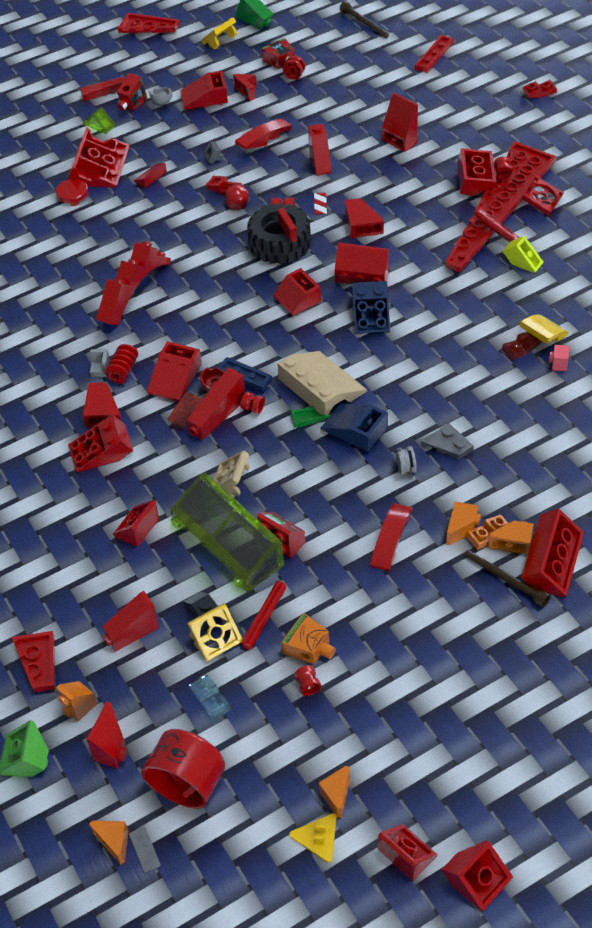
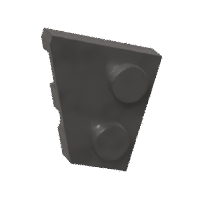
M450 423L421 440L422 447L431 446L437 449L436 452L448 454L450 457L458 460L472 452L474 448Z

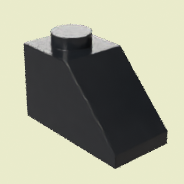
M199 592L183 601V604L194 619L218 606L212 597L204 592ZM213 617L215 624L222 622L221 617ZM207 621L201 626L204 632L209 628Z

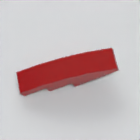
M282 118L264 123L235 140V144L245 150L267 146L268 140L279 138L280 132L290 131L292 124Z

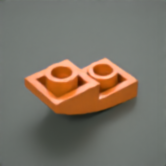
M501 514L486 519L483 526L467 531L466 538L479 550L489 545L491 532L508 524V522Z

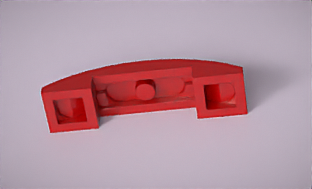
M396 503L392 505L378 536L370 567L390 572L403 530L412 514V507Z

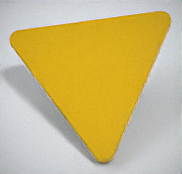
M332 813L289 833L290 838L327 863H331L336 814Z

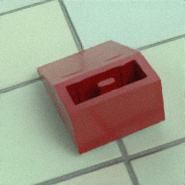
M223 71L206 73L180 90L184 109L228 103Z
M393 93L382 125V140L406 152L417 144L418 104Z
M167 341L159 354L147 393L180 402L202 365L200 349Z
M112 414L68 444L77 473L118 462L134 451L125 424Z

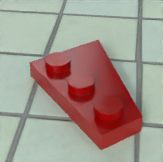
M53 631L11 637L34 693L55 690V635Z

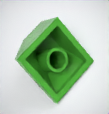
M30 720L6 734L0 761L1 776L33 777L44 771L47 767L49 749L34 721Z

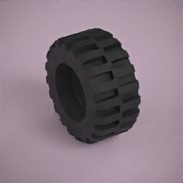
M279 203V205L270 204L268 207L264 206L261 210L255 211L247 223L250 250L258 259L261 258L264 262L269 261L271 264L293 262L294 259H299L304 255L311 245L310 220L303 210L301 211L300 208L293 207L291 204L284 205V203ZM284 207L296 226L297 241L295 242L289 240L279 224L278 209Z

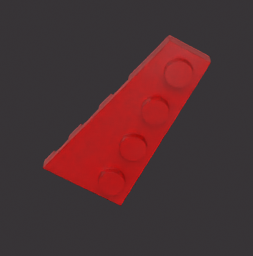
M127 13L117 29L118 33L176 32L180 26V20Z

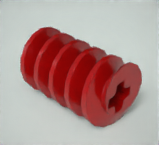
M121 344L117 347L105 369L106 376L112 382L117 384L125 382V378H127L136 358L139 356L137 349L128 344Z

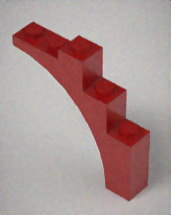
M135 242L131 259H128V262L121 260L117 278L115 277L114 280L107 279L96 319L111 325H119L125 307L141 280L156 267L169 265L171 258L166 257V253L157 251V248L152 247L150 242Z

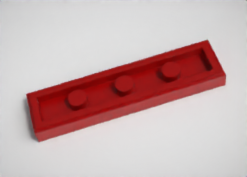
M441 35L415 64L414 70L428 73L452 46L454 38Z

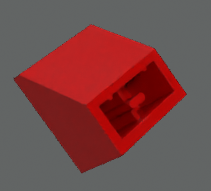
M299 268L286 275L273 294V297L292 316H295L321 302V289L302 268Z

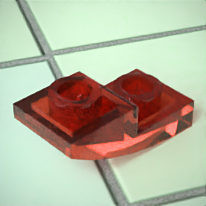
M525 332L518 334L515 341L504 343L501 350L512 359H516L537 348L542 341L532 334Z
M187 392L178 402L167 420L185 429L188 417L203 399Z

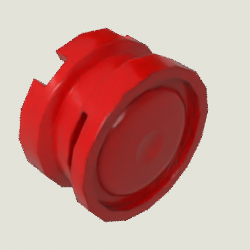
M290 56L282 67L283 73L289 79L297 80L306 68L305 62L298 56Z

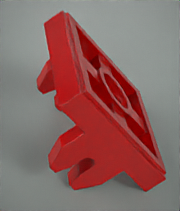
M536 175L521 199L549 216L564 195V192ZM541 187L544 189V191L538 192L534 188ZM548 193L553 194L554 201L549 198ZM538 195L545 196L546 200L540 199Z

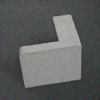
M91 349V377H107L105 369L110 362L108 349Z

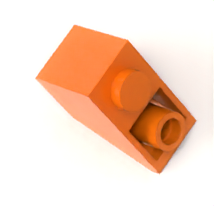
M80 681L59 684L56 687L59 695L57 699L63 706L61 708L63 713L69 718H75L78 722L97 705L94 693Z

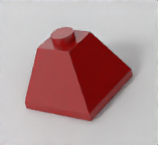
M106 702L86 740L94 761L118 769L121 761H125L128 749L110 702Z
M487 840L456 853L441 869L453 888L480 911H484L513 878L504 862Z

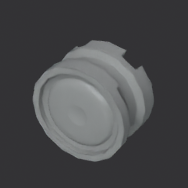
M408 446L406 449L396 448V452H398L396 453V461L400 475H404L406 472L416 473L417 466L413 447Z

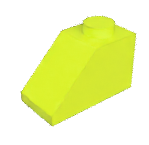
M525 236L511 241L502 251L512 265L535 273L544 263Z

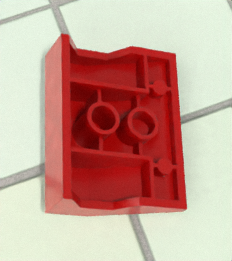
M86 127L67 180L80 179L87 186L116 188L130 145L115 138L103 141L93 137L90 128Z

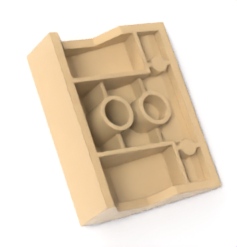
M320 351L293 354L277 363L278 379L311 407H315L319 414L324 416L328 415L333 406L340 401L346 399L352 402L367 392L366 388Z

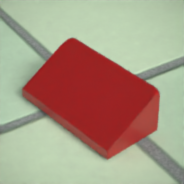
M155 164L137 177L134 182L146 188L167 172L166 164Z

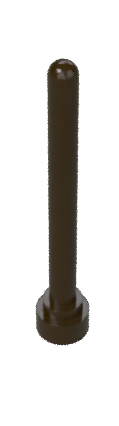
M343 1L340 4L339 10L342 13L351 14L383 37H389L388 32L352 9L350 3Z
M465 551L464 556L533 597L532 600L539 607L544 608L551 598L549 592L544 589L535 590L472 551Z

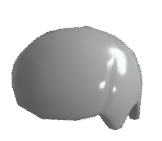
M168 87L154 88L153 93L149 91L152 102L157 105H165L171 100L173 95Z

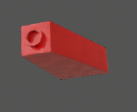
M230 367L226 369L188 417V431L192 436H197L203 440L240 406L241 399L245 393L242 374Z

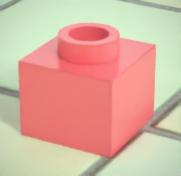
M555 345L554 352H550L549 363H553L552 370L567 372L569 346Z

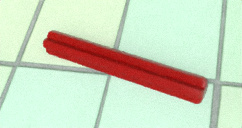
M277 581L241 641L243 648L247 650L252 649L286 590L284 582Z

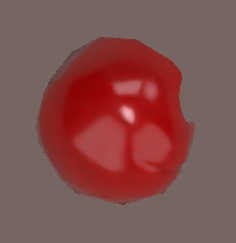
M236 184L228 187L225 193L226 205L233 210H240L247 206L249 200L247 188Z
M218 367L213 369L205 368L200 375V383L203 390L208 393L223 375L224 371Z

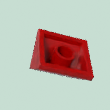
M151 500L134 506L113 532V535L138 547L159 521L156 502Z
M404 824L382 831L378 835V850L412 881L438 855Z

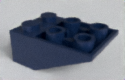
M387 281L352 283L355 334L390 332Z
M340 404L321 426L320 430L369 451L388 428V412L373 405Z

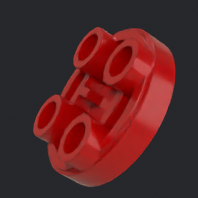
M80 179L65 180L56 188L58 200L70 203L71 206H77L80 201L89 195L87 184Z

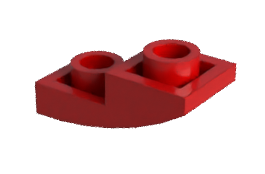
M551 79L539 85L534 81L522 87L528 98H540L557 93V88Z

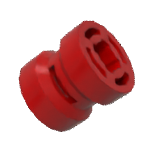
M501 156L494 161V168L499 179H507L512 175L513 171L507 157Z
M245 392L241 399L240 407L243 410H252L253 413L260 414L265 405V398Z
M310 665L303 666L294 673L296 682L300 683L299 689L303 696L313 695L322 687L320 680L315 677L316 671L314 667Z

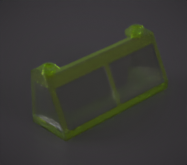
M207 473L201 474L170 509L173 526L181 530L186 528L233 573L235 585L247 593L284 566L282 542Z

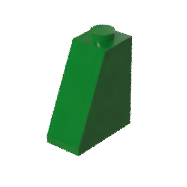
M240 0L235 16L262 29L272 23L273 13L260 0Z

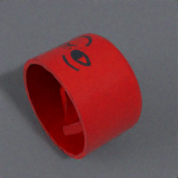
M169 729L161 735L142 768L141 775L144 781L164 798L187 808L201 809L207 804L225 769V760L219 750L204 738L186 730Z

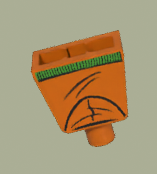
M302 613L281 642L283 654L311 664L316 663L320 655L331 659L336 648L329 645L328 630L305 613Z

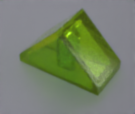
M103 107L99 108L83 122L84 125L104 134H107L116 127V124Z

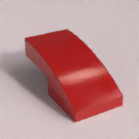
M212 176L207 182L206 188L225 195L226 190L231 185L242 184L239 182H228L226 176Z

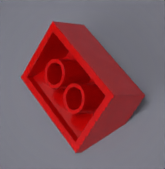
M461 148L457 161L460 194L476 196L496 184L492 151Z
M338 243L334 269L335 282L352 284L387 281L389 276V249Z

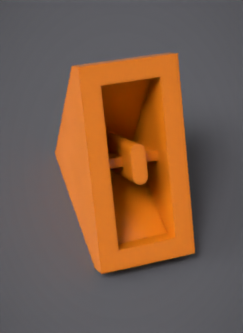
M344 766L319 782V793L334 814H336L337 818L341 819L350 782L349 766Z
M90 822L89 825L94 836L120 865L125 863L129 832L126 822Z

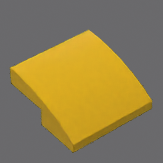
M539 314L527 317L520 322V328L546 344L553 340L558 342L569 334L567 330Z

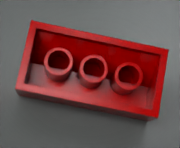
M559 508L540 515L521 578L535 590L544 589L550 594L565 597L568 593L584 532Z

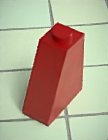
M324 124L308 126L309 157L316 176L331 174L328 138Z
M361 198L344 200L345 215L351 238L384 234L383 218Z
M100 382L89 383L83 411L86 428L94 427L111 414L122 422L119 409L108 384Z
M144 591L140 592L103 625L105 633L102 636L108 647L112 646L115 652L159 628L154 604Z

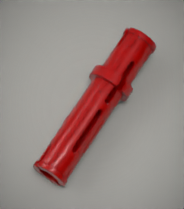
M482 208L474 216L486 225L485 227L492 229L509 243L520 238L496 220L495 216L492 217Z

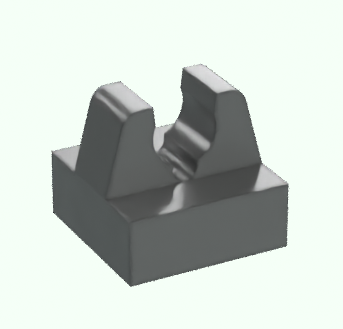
M210 141L204 153L207 162L214 164L215 160L221 161L224 154H220L222 150L218 148L216 142Z

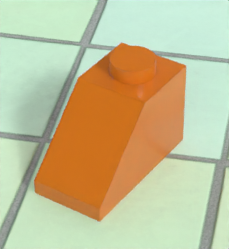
M455 501L447 530V545H452L465 538L467 531L475 529V526L480 525L481 514H478V505Z
M512 521L490 533L489 548L528 555L534 524L524 521Z

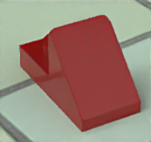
M234 74V87L249 101L254 100L255 88H257L256 76Z

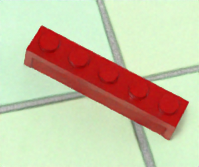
M124 77L80 88L83 101L117 92L124 81Z

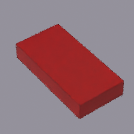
M284 207L278 209L279 224L291 242L297 241L296 226Z

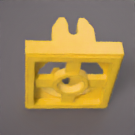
M231 18L212 30L201 40L204 45L208 43L215 50L220 46L216 38L218 35L226 32L231 39L235 37L237 31L233 24L236 23V20Z
M224 603L187 623L191 631L190 637L194 639V645L201 651L205 661L211 660L242 641L234 620ZM213 617H221L226 623L223 625L215 624ZM207 621L209 625L208 632L200 637L201 626ZM218 626L221 629V635L219 638H212L211 630L213 627ZM228 630L230 632V637L225 643L223 637L225 631ZM211 639L216 641L219 647L210 648L204 643Z

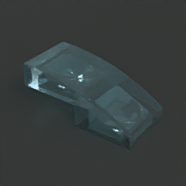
M208 675L189 685L192 693L213 721L232 710L229 702L222 696L217 685Z

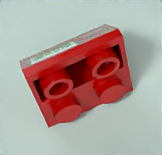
M266 512L257 515L261 542L275 548L279 554L292 558L306 543L305 531L276 513Z

